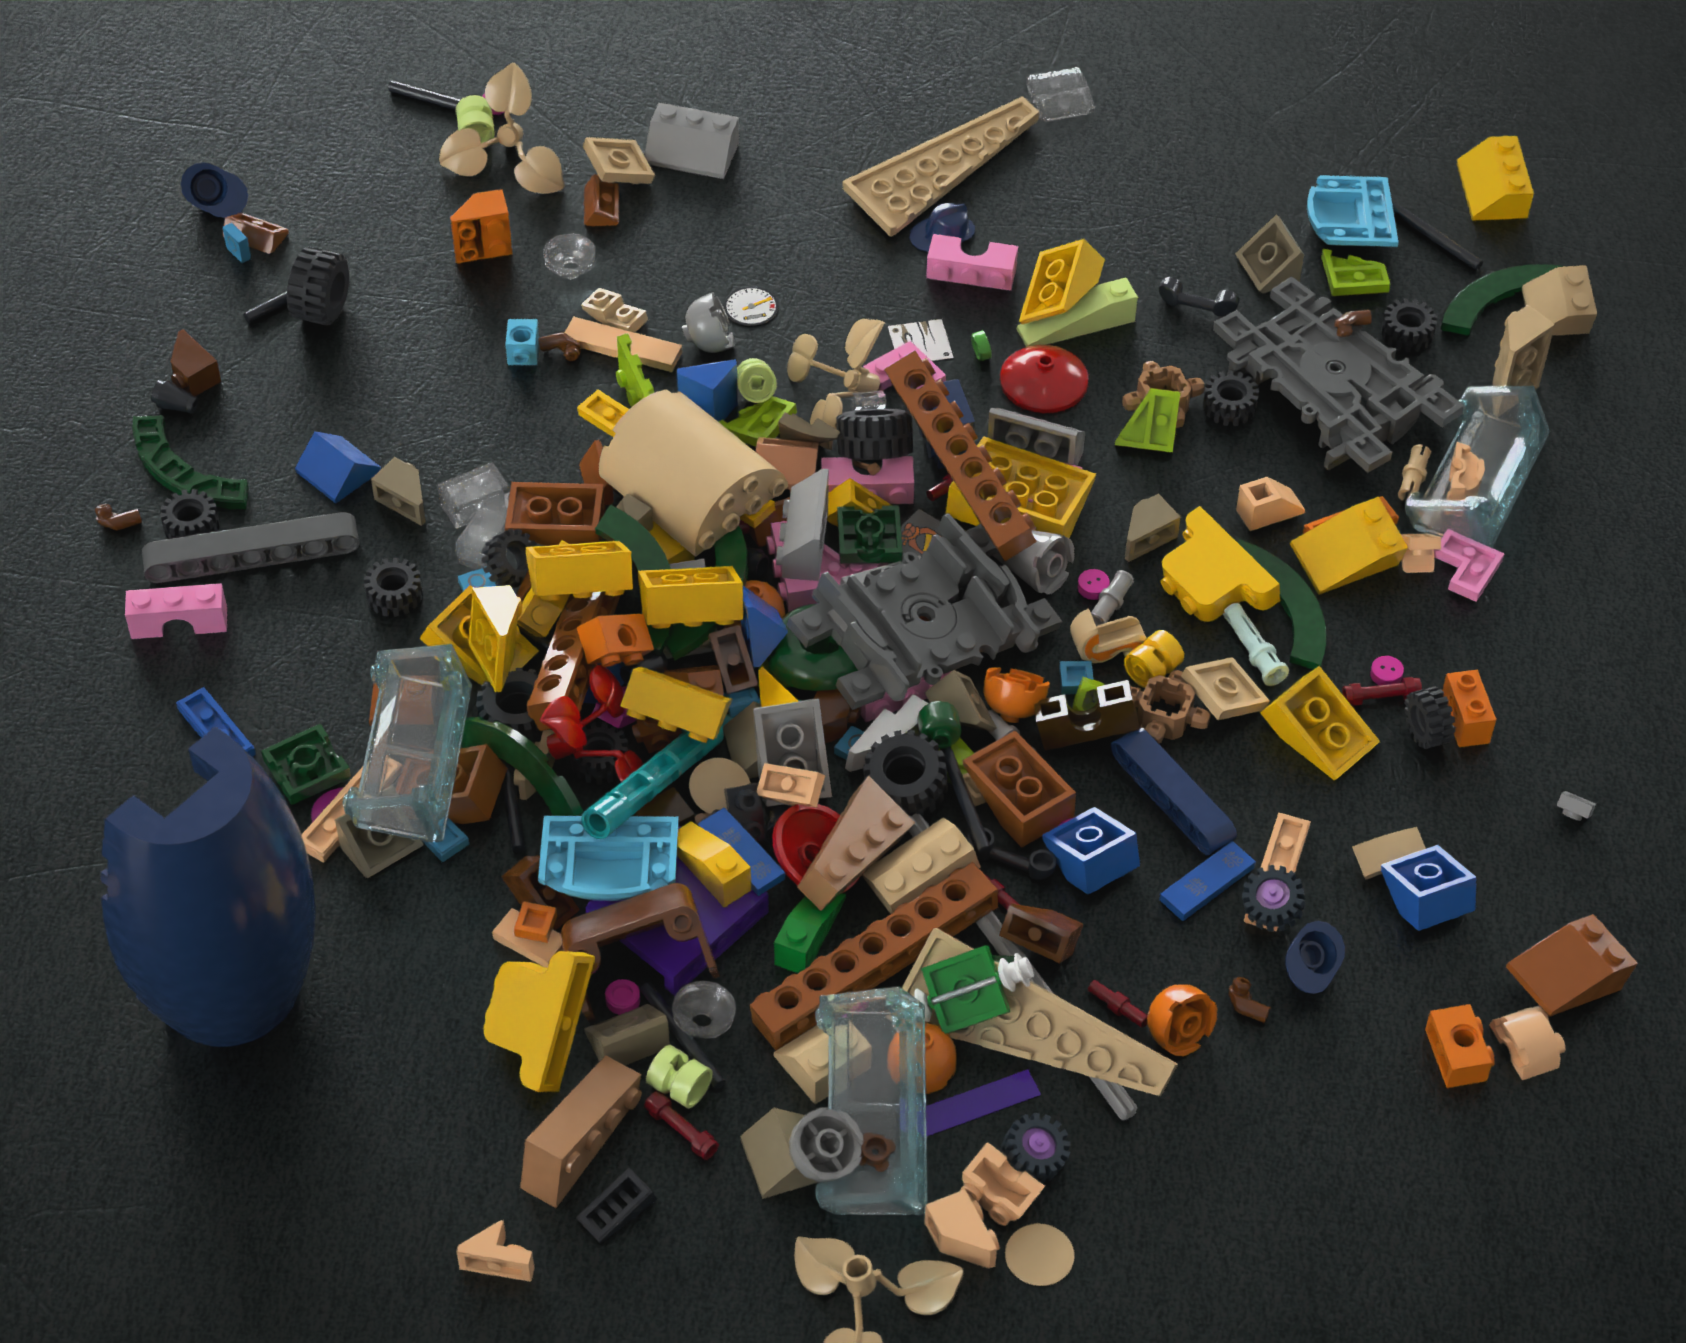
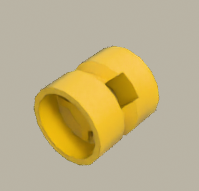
M1158 630L1144 640L1142 645L1137 646L1126 655L1124 666L1131 679L1139 686L1145 688L1150 678L1159 675L1165 677L1166 674L1171 673L1182 664L1184 652L1179 642L1171 634Z

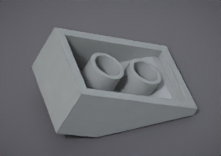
M819 699L753 708L759 781L764 763L815 771L825 775L819 799L832 797ZM762 797V801L767 807L783 804Z

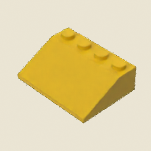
M983 436L977 447L984 445L993 460L988 464L992 470L996 467L999 468L1007 482L1003 485L1006 492L1013 490L1022 505L1017 509L1021 515L1026 512L1036 526L1034 531L1061 534L1069 538L1095 481L1096 474ZM976 473L971 478L977 477L981 473ZM953 481L949 486L946 514L949 513L954 519L975 526L979 525V520ZM991 495L986 500H991L996 495ZM1005 518L1000 523H1005L1010 518Z

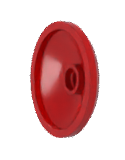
M1033 345L1014 352L1006 359L1000 372V385L1006 397L1017 406L1038 413H1054L1074 406L1084 397L1088 388V372L1083 362L1076 355L1063 348L1052 345Z
M796 804L787 809L775 824L773 848L776 858L786 875L797 885H799L812 861L819 853L824 841L831 833L840 816L837 812L826 806L817 804V808ZM857 879L856 881H854V882H853L847 889H845L842 893H844V892H846L847 890H849V889L858 881V879Z

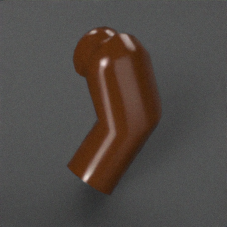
M1370 310L1344 313L1334 323V328H1337V336L1347 337L1352 335L1353 329L1351 326L1371 324Z
M564 332L539 337L538 339L541 351L558 348L569 361L577 360L581 353L579 342Z
M109 504L99 505L95 509L97 522L113 530H122L142 523L138 509L121 514L112 512Z
M1243 977L1235 978L1228 992L1234 1009L1239 1014L1265 1023L1270 1007L1253 1001L1249 992L1251 987L1249 980Z

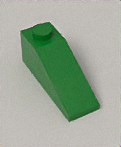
M840 894L822 911L805 895L788 915L774 942L775 965L795 973H800L808 968L816 958L846 899V895Z

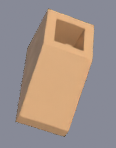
M1269 477L1261 478L1239 487L1236 511L1250 531L1305 513L1304 507L1291 488Z
M965 1189L926 1205L925 1224L941 1253L988 1269L995 1266L997 1250L1000 1249L998 1239L992 1229L987 1231L982 1221L984 1217L979 1203L976 1200L971 1201Z

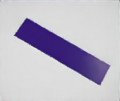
M1025 1070L906 1114L918 1138L921 1139L1041 1095L1029 1071Z

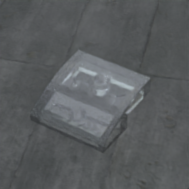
M1079 67L1026 77L1032 102L1037 105L1041 122L1094 113L1095 105Z

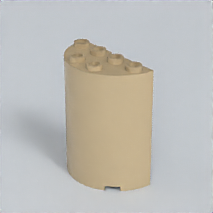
M662 390L643 398L632 406L612 429L616 434L609 446H603L599 461L600 477L624 497L629 494L651 507L653 521L695 557L704 550L711 548L726 533L735 530L740 523V516L743 514L750 516L757 513L764 504L774 497L781 495L789 487L786 477L679 391L678 393H671L668 390Z

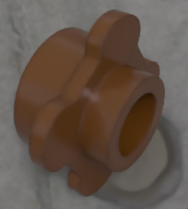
M865 1133L863 1135V1145L861 1146V1160L858 1165L863 1166L867 1164L875 1167L878 1172L886 1171L889 1168V1156L896 1148L895 1143L880 1134ZM872 1150H877L879 1153L874 1155Z

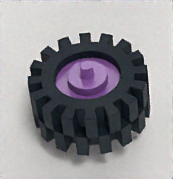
M1268 865L1269 871L1264 872L1263 867L1257 869V876L1251 873L1248 877L1249 883H1244V893H1242L1245 912L1248 913L1249 920L1252 923L1256 921L1258 928L1262 929L1265 925L1267 926V931L1274 932V927L1279 926V931L1285 930V924H1289L1292 927L1296 924L1295 918L1300 920L1303 915L1302 909L1305 910L1304 888L1300 878L1296 879V873L1292 870L1287 873L1286 867L1280 866L1278 871L1275 870L1274 865Z
M1033 1113L1030 1118L1026 1114L1020 1120L1017 1119L1003 1139L1001 1150L1004 1151L1003 1154L1010 1161L1009 1164L1014 1169L1020 1172L1026 1171L1033 1178H1037V1181L1044 1183L1046 1179L1049 1181L1053 1179L1066 1163L1070 1154L1068 1152L1071 1147L1070 1141H1064L1068 1134L1066 1130L1058 1131L1061 1124L1057 1120L1052 1125L1049 1123L1051 1117L1046 1114L1042 1120H1039V1113Z

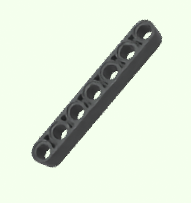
M340 512L153 541L142 548L144 576L150 582L162 583L347 554L358 548L359 537L355 517L350 513Z

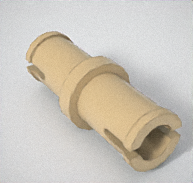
M1414 445L1412 447L1409 462L1402 471L1403 481L1398 497L1403 501L1406 492H1409L1406 500L1408 503L1417 500L1420 485L1426 479L1427 471L1425 468L1431 451L1428 447H1425L1423 455H1420L1423 445Z

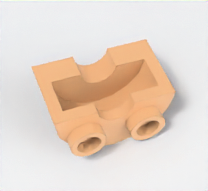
M1459 442L1456 443L1450 465L1449 482H1451V487L1447 494L1445 511L1465 513L1477 498L1485 467L1484 460L1482 458L1479 460L1476 455L1470 452V446Z
M1540 1005L1494 1019L1489 1024L1500 1044L1504 1043L1508 1047L1511 1062L1522 1080L1559 1068L1560 1054L1565 1052V1043L1559 1033H1554L1549 1023L1548 1015Z
M987 1142L962 1172L964 1185L960 1191L965 1189L971 1201L976 1200L989 1212L990 1217L996 1223L1005 1226L1009 1221H1016L1020 1218L1045 1186L1026 1171L1020 1172L1014 1169L1008 1163L1007 1157Z

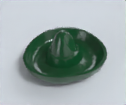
M816 604L804 605L789 611L782 617L788 633L767 657L770 670L780 681L798 689L810 691L837 689L835 685L839 677L858 671V669L832 636L806 648L787 626L789 617Z

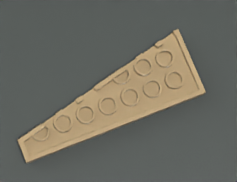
M1020 97L844 180L843 190L891 237L1039 120V111L1024 97Z
M933 928L886 1018L892 1022L909 1025L908 1022L903 1023L900 1019L897 1003L900 1002L901 994H905L909 999L913 998L917 988L927 996L930 995L921 968L974 949L938 928ZM994 961L996 970L998 971L999 963ZM1031 981L1028 987L1022 982L1016 983L1014 992H1011L1002 985L1011 1012L949 1034L953 1039L981 1045L982 1047L1042 1062L1057 1068L1067 1069L1161 1096L1178 1065ZM932 1009L929 1023L940 1027L935 1009ZM922 1017L916 1019V1022H926Z

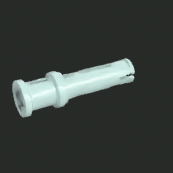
M1239 603L1229 605L1224 610L1223 616L1249 651L1250 663L1252 666L1258 667L1262 673V680L1265 685L1274 686L1279 684L1288 676V666L1286 663L1280 662L1276 656L1275 647L1263 640Z

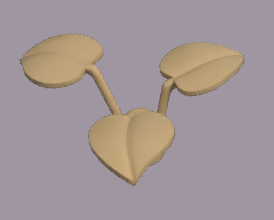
M511 63L495 74L488 81L485 89L488 105L494 111H505L504 116L508 123L499 128L497 137L481 143L479 133L474 129L466 128L454 132L443 144L439 162L442 166L459 175L473 176L480 173L487 164L488 157L483 148L497 142L506 147L515 145L522 160L514 170L519 184L523 188L535 193L544 194L559 191L564 188L561 164L557 155L551 149L543 146L531 148L526 156L523 153V144L521 142L523 130L519 124L514 123L510 113L518 116L525 114L531 105L532 93L523 71L517 64Z
M861 319L852 326L846 340L845 350L849 354L847 362L854 369L847 371V373L813 360L818 349V343L812 335L802 334L795 340L793 353L790 355L787 366L788 377L791 381L796 383L803 381L807 377L812 365L844 377V386L850 391L830 393L827 395L826 400H819L812 412L810 424L813 425L818 418L837 430L836 417L842 414L843 409L840 398L854 397L858 399L860 395L869 398L875 396L880 385L879 376L869 373V369L863 368L862 365L866 361L885 322ZM833 441L824 442L819 445L832 450Z
M797 1237L795 1266L799 1279L806 1289L815 1294L827 1295L834 1292L841 1282L846 1284L849 1292L853 1294L856 1330L854 1331L849 1328L837 1329L828 1335L823 1343H883L879 1334L875 1332H862L861 1297L869 1295L874 1290L876 1281H879L899 1297L905 1296L906 1305L911 1311L922 1315H931L942 1311L950 1304L963 1278V1269L955 1264L932 1260L917 1261L905 1266L899 1272L898 1282L901 1288H898L882 1275L881 1270L876 1269L873 1271L870 1260L863 1255H855L852 1247L844 1241L832 1238L812 1239L806 1237Z

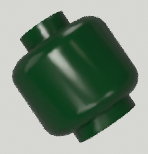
M932 701L919 711L917 716L919 734L927 735L929 742L934 740L938 744L939 749L954 745L959 740L962 732L958 711L952 704L944 701Z

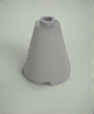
M1033 530L1032 533L1037 542L1007 561L1003 560L999 552L992 555L1036 592L1052 594L1062 586L1069 575V572L1065 570L1068 561L1071 563L1074 561V545L1071 539L1064 535Z

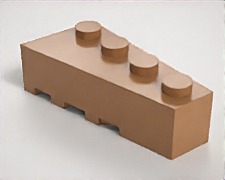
M868 776L851 796L846 808L839 816L834 828L827 836L822 848L797 887L822 911L892 849L915 822Z
M605 1056L525 1140L520 1188L556 1208L630 1109H634L638 1104L642 1091L639 1090L641 1074Z

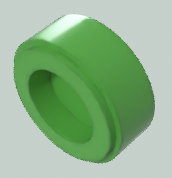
M984 331L972 333L971 342L978 360L984 361L992 358L991 348Z

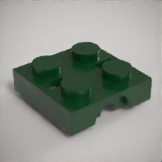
M899 505L882 506L881 509H875L874 512L869 514L864 513L862 510H855L854 506L837 507L840 564L895 563L902 561L903 551ZM891 536H896V539H886V538H889V537H891ZM844 537L857 540H844Z
M321 724L261 750L263 761L291 805L351 778L349 766L342 756H337L330 743L328 734Z

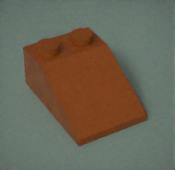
M511 482L505 531L508 529H513V531L520 529L522 534L528 533L530 535L529 541L535 540L536 543L544 546L559 545L561 540L568 544L602 542V537L596 534L595 527L606 512L604 484Z
M1016 731L1009 733L963 760V766L998 822L1021 848L1058 827L1063 821L1074 818L1076 792Z
M487 744L408 757L395 791L409 816L439 821L449 818L453 823L458 824L490 820L508 768Z
M1593 914L1568 923L1509 961L1506 968L1550 1017L1620 991L1638 963Z

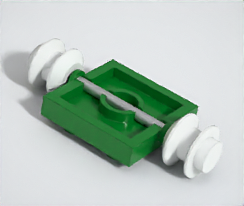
M985 945L921 968L930 995L927 996L918 988L915 989L913 998L909 999L905 994H901L900 1002L897 1003V1011L903 1023L908 1022L909 1025H912L919 1017L929 1022L932 1009H935L941 1030L945 1034H950L1011 1012L1002 985L1011 992L1015 991L1016 983L1022 982L1026 987L1030 986L1029 978L1034 977L1033 969L1027 957L1022 958L1019 953H1015L1014 962L1008 963L1004 958H1001L997 971L989 946Z

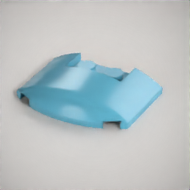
M1319 176L1317 178V184L1319 185L1317 187L1312 186L1308 194L1307 213L1315 233L1322 241L1328 245L1398 247L1388 177Z
M544 816L538 875L539 883L569 896L598 901L626 900L675 883L678 817L631 816L608 837L596 839L585 831L582 825V816Z

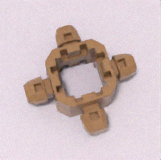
M1149 361L1143 364V371L1138 379L1137 391L1125 394L1122 403L1125 410L1133 411L1138 408L1151 388L1181 392L1176 428L1184 425L1190 398L1201 395L1204 392L1205 386L1201 378L1185 379L1179 368L1171 365L1160 368L1156 362Z
M1179 670L1171 672L1168 678L1160 675L1150 678L1144 692L1140 688L1130 686L1135 707H1138L1139 727L1145 729L1158 744L1162 742L1163 738L1173 740L1182 737L1187 724H1191V727L1204 729L1208 727L1210 722V712L1198 706L1196 708L1193 707L1195 692L1191 685L1186 684L1185 680L1181 677L1183 672ZM1160 699H1164L1165 703L1173 706L1176 703L1180 704L1181 711L1178 714L1172 713L1170 717L1166 715L1167 712L1158 709L1155 712L1151 711L1152 706L1150 705H1153L1154 701L1160 702Z

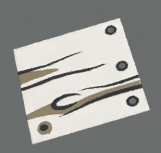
M942 319L888 326L894 349L911 341L931 361L953 358Z

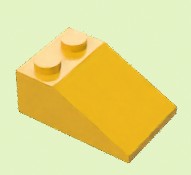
M1085 239L1040 252L1019 322L1023 325L1067 312L1098 283L1105 259Z
M1379 497L1348 508L1290 542L1292 549L1318 595L1399 565L1408 549L1406 542Z
M469 585L427 626L420 639L444 662L482 685L485 681L489 682L469 646L473 587ZM521 633L519 644H515V656L510 672L516 671V668H523L539 652Z
M510 585L473 588L469 646L495 692H502L515 656V644L520 642L517 620L518 616L522 615V602L520 597L515 595Z
M1320 666L1303 676L1260 712L1282 740L1333 780L1339 778L1380 743L1379 739Z

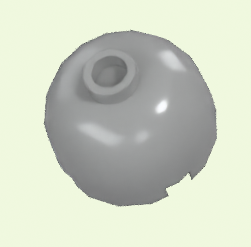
M712 292L695 300L687 310L685 316L686 325L682 326L686 340L688 342L693 341L697 348L707 353H718L733 348L735 346L733 333L727 335V325L730 323L717 296L714 297Z
M819 1108L806 1114L793 1128L789 1140L790 1156L795 1167L805 1177L816 1182H833L850 1174L860 1163L863 1135L858 1124L847 1113L841 1110L837 1112L828 1108Z

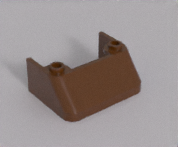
M672 883L568 920L561 930L564 951L584 952L595 956L591 974H593L601 964L600 947L664 925L668 935L676 941L685 942L698 938L713 978L720 977L694 897L690 889L680 883ZM586 990L581 1010L587 1020L592 1022L596 1018Z

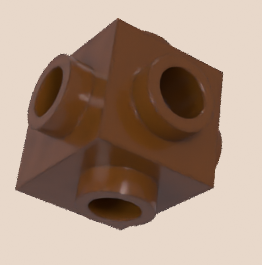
M646 716L645 721L635 718L637 724L632 725L637 743L644 742L648 753L661 751L683 733L682 728L677 727L676 732L659 727L657 725L659 720Z

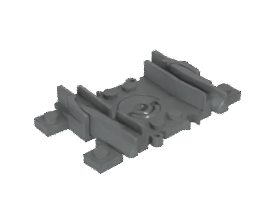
M1292 276L1271 290L1270 298L1283 307L1285 311L1268 322L1255 327L1238 310L1214 322L1213 331L1234 349L1227 354V360L1229 361L1228 371H1233L1234 376H1237L1238 372L1244 374L1249 372L1253 376L1252 383L1256 382L1257 385L1270 378H1274L1271 383V390L1279 391L1293 405L1302 410L1301 420L1304 423L1310 424L1315 420L1318 421V428L1321 429L1319 446L1321 448L1326 446L1331 448V450L1326 452L1324 467L1327 470L1352 458L1368 473L1391 460L1392 451L1382 442L1387 440L1393 444L1403 437L1415 424L1420 416V412L1442 428L1463 414L1464 404L1442 389L1443 380L1433 374L1424 378L1421 372L1409 364V358H1405L1402 361L1394 360L1396 349L1387 348L1366 331H1361L1362 325L1351 326L1353 333L1350 336H1337V328H1334V323L1343 314L1335 308L1330 310L1332 301L1326 297H1321L1315 301L1316 294ZM1361 397L1367 400L1366 409L1360 404Z
M947 513L942 516L937 529L943 536L933 535L928 549L922 553L920 559L916 553L906 552L901 564L895 565L877 575L866 574L863 582L867 586L866 588L855 575L849 576L847 582L840 586L828 572L821 574L818 586L812 592V598L817 604L789 617L787 626L806 648L829 636H832L839 646L841 645L858 671L839 677L835 686L852 710L882 699L885 692H887L892 700L900 701L904 699L908 688L919 684L922 677H924L926 683L935 685L940 681L942 674L968 664L979 666L983 659L980 652L987 653L994 660L997 653L1012 648L1014 644L1022 652L1033 651L1038 646V637L1059 629L1062 620L1045 598L1029 605L1026 604L1023 592L1006 565L999 567L989 558L996 554L998 550L981 524L964 531L954 518ZM968 584L963 600L953 603L957 599L959 589ZM919 617H926L929 621H924Z

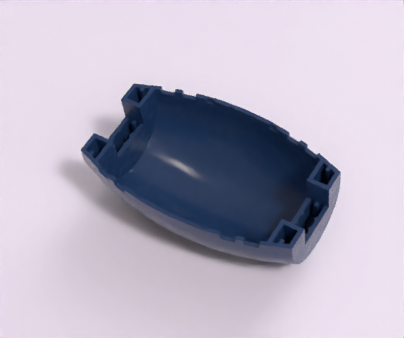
M215 726L189 748L194 772L208 782L172 813L164 818L133 795L105 819L101 855L108 860V870L101 871V882L107 885V894L103 895L101 900L103 921L110 950L121 976L128 987L136 993V998L147 1006L150 1012L184 1037L204 1045L226 1047L245 1044L266 1035L277 1027L292 1009L306 978L314 945L316 903L312 870L304 841L284 797L260 764L235 740Z

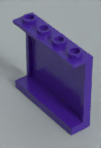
M677 856L675 883L683 884L690 889L714 959L716 960L769 912L768 893L764 892L757 896L751 889L750 892L724 908ZM590 900L585 907L586 913L623 900ZM664 925L620 940L621 943L664 976L665 989L674 996L708 967L698 938L685 942L676 941L668 935Z

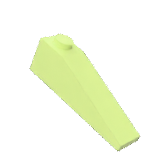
M1127 278L1099 284L1089 290L1067 312L1023 325L1019 324L1017 325V331L1025 346L1029 347L1033 345H1047L1135 322L1138 296Z

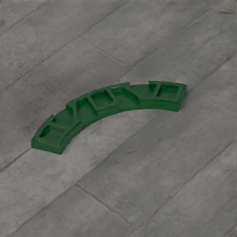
M1547 264L1515 266L1477 279L1465 287L1450 303L1445 312L1440 330L1469 336L1475 321L1488 305L1514 296L1515 292L1522 291L1524 284L1557 267L1567 266Z
M163 415L133 416V434L138 454L146 469L164 487L173 493H177L179 496L182 495V490H187L188 494L192 493V489L198 490L199 495L202 491L206 492L208 497L211 496L218 508L247 509L249 487L247 479H229L210 474L205 476L194 471L192 466L175 455L169 447L164 432L165 422Z
M610 505L595 527L596 534L608 541H620L631 551L632 563L636 568L637 574L638 571L671 569L665 553L650 532L636 519ZM671 624V627L663 629L647 625L654 650L651 651L652 653L661 656L669 640L673 624Z
M738 525L735 530L726 533L713 545L716 555L715 567L733 566L742 580L743 586H746L748 550ZM715 621L703 622V625L697 627H688L683 623L675 624L666 644L675 661L706 642L709 639V633H712L719 624H716Z
M1238 539L1237 543L1280 583V604L1287 615L1290 616L1293 626V649L1289 663L1312 670L1318 666L1321 667L1326 646V626L1320 605L1312 590L1284 561L1254 544Z
M481 717L464 718L449 724L460 748L487 744L498 758L517 769L538 791L553 816H578L584 813L563 776L558 777L553 769L547 764L550 759L524 735L501 722L495 721L492 723Z

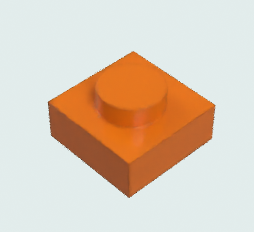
M523 901L514 927L515 937L548 943L557 917L556 908Z

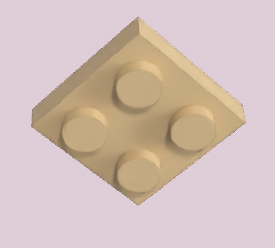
M586 137L583 148L601 181L608 183L652 184L655 174L636 140Z
M1233 657L1188 666L1181 675L1185 682L1191 685L1195 694L1217 720L1262 711L1270 701Z

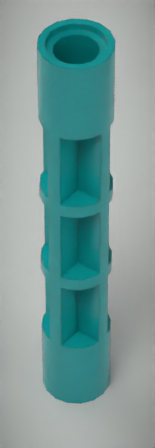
M720 728L717 738L714 740L708 738L707 743L688 737L690 731L685 730L582 814L581 820L585 831L596 839L608 837L647 802L654 799L670 783L678 779L693 764L718 746L724 737L723 728Z

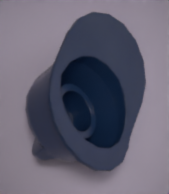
M205 162L196 163L187 168L182 175L180 184L185 199L195 207L210 214L226 218L227 216L241 213L247 204L248 192L243 181L234 174Z
M943 203L932 211L930 218L921 221L913 227L910 232V241L918 250L929 252L933 234L962 238L961 242L971 239L974 235L975 226L968 219L965 204Z
M1322 921L1308 923L1299 931L1291 942L1285 957L1286 970L1296 987L1306 993L1316 994L1322 992L1330 984L1345 957V945L1342 936L1335 927Z

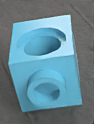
M508 319L506 335L508 365H537L539 350L537 319Z

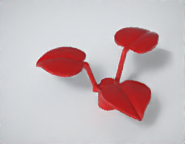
M597 665L591 670L589 677L592 693L597 701L601 703L597 711L580 721V712L576 704L569 697L560 696L547 706L539 721L554 732L547 737V747L555 759L559 760L571 754H574L576 759L583 756L616 757V773L620 781L623 782L631 773L644 765L638 755L631 750L626 751L624 754L620 750H583V746L587 743L586 735L582 730L585 725L602 715L606 710L613 718L621 716L624 712V707L620 706L624 692L619 681L606 667Z

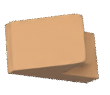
M1428 533L1401 534L1408 546L1401 559L1403 571L1406 573L1433 572L1434 550L1441 549V537Z
M764 763L756 793H758L759 797L790 806L798 804L817 808L825 775L815 771Z
M502 1220L458 1245L457 1249L459 1268L461 1270L531 1282L534 1262L532 1251H528L518 1245L504 1246L506 1233L504 1221Z

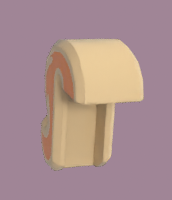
M1086 609L1074 618L1070 626V633L1081 659L1092 661V663H1103L1114 658L1120 652H1123L1124 656H1126L1137 646L1142 645L1144 640L1147 639L1139 620L1133 616H1127L1096 626L1090 610Z

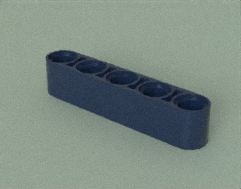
M1140 727L1139 730L1131 731L1111 743L1112 754L1120 766L1203 854L1210 855L1231 841L1236 840L1237 832L1232 821L1145 729Z

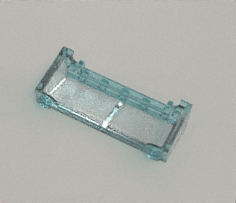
M1534 386L1467 387L1462 399L1459 400L1464 404L1463 414L1460 415L1463 422L1424 497L1420 492H1413L1406 501L1405 511L1407 516L1410 517L1414 529L1440 536L1441 539L1449 529L1493 548L1550 433ZM1459 442L1470 446V452L1476 455L1479 460L1481 458L1484 460L1485 471L1477 496H1467L1465 500H1447V494L1451 487V482H1449L1450 465L1456 443Z
M452 644L377 651L375 665L371 666L370 671L372 682L377 684L379 688L359 789L351 787L348 794H345L343 798L344 811L347 815L349 814L356 828L426 842L444 841L472 684Z
M900 987L820 996V1008L816 1010V1022L818 1027L823 1029L824 1033L829 1036V1109L837 1112L841 1110L847 1113L858 1124L862 1135L868 1132L880 1134L886 1139H891L896 1146L895 1151L890 1154L888 1159L889 1168L884 1172H878L875 1167L867 1164L863 1166L858 1165L850 1174L833 1182L818 1183L816 1186V1197L820 1208L832 1214L924 1215L927 1205L925 1004ZM872 1150L874 1155L879 1153L877 1150Z

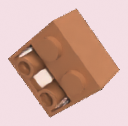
M758 437L756 453L786 477L789 486L786 490H789V493H791L792 486L817 472L819 442Z

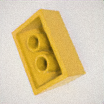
M1517 136L1489 137L1457 159V166L1472 220L1528 218L1534 193Z
M620 541L525 547L532 591L537 596H541L542 600H558L562 594H573L574 598L592 597V592L604 591L607 596L623 595L624 590L633 589L631 551Z
M733 566L638 571L642 612L647 625H652L653 628H669L674 623H683L688 627H697L703 625V622L715 621L719 625H730L734 623V620H743V582Z
M640 666L633 669L620 706L628 709L626 714L644 721L646 716L659 720L657 724L659 727L674 732L679 727L690 731L688 737L707 743L708 738L712 740L717 738L732 699Z

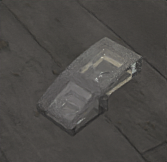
M883 390L853 393V399H850L851 411L885 409L886 396Z

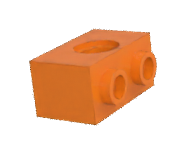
M644 614L597 616L577 627L587 664L601 663L602 667H610L624 662L625 666H630L644 660L643 656L654 650Z
M1478 669L1447 673L1442 691L1444 692L1443 697L1447 696L1449 700L1447 703L1448 707L1451 706L1453 710L1451 716L1455 717V723H1452V725L1456 727L1454 736L1458 747L1489 744L1495 727L1496 717Z
M1471 1005L1430 1011L1425 1031L1446 1088L1487 1081L1490 1069L1494 1066V1054L1492 1048L1485 1044L1481 1019L1475 1017Z

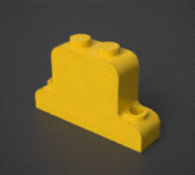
M1199 506L1187 515L1186 530L1183 531V537L1186 542L1163 558V579H1161V584L1169 595L1174 594L1180 600L1182 607L1188 614H1194L1201 621L1210 622L1225 613L1224 610L1233 603L1247 601L1258 610H1267L1280 602V583L1204 509Z
M559 951L551 957L548 968L532 962H506L500 967L494 981L495 987L490 1006L485 1014L484 1035L490 1043L515 1052L522 1057L520 1079L525 1087L537 1092H559L595 956L584 952Z

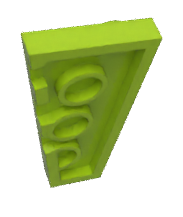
M627 333L617 336L619 370L616 371V379L621 388L625 387L628 401L632 407L643 398L653 394L654 388L649 379H644L641 369L642 362L638 354L631 355L632 341Z

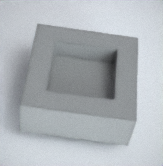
M1565 791L1561 793L1556 806L1564 808L1562 814L1581 821L1582 817L1588 819L1592 816L1596 803Z

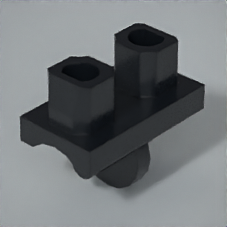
M758 783L725 788L727 811L758 844L767 842L761 798L756 793Z

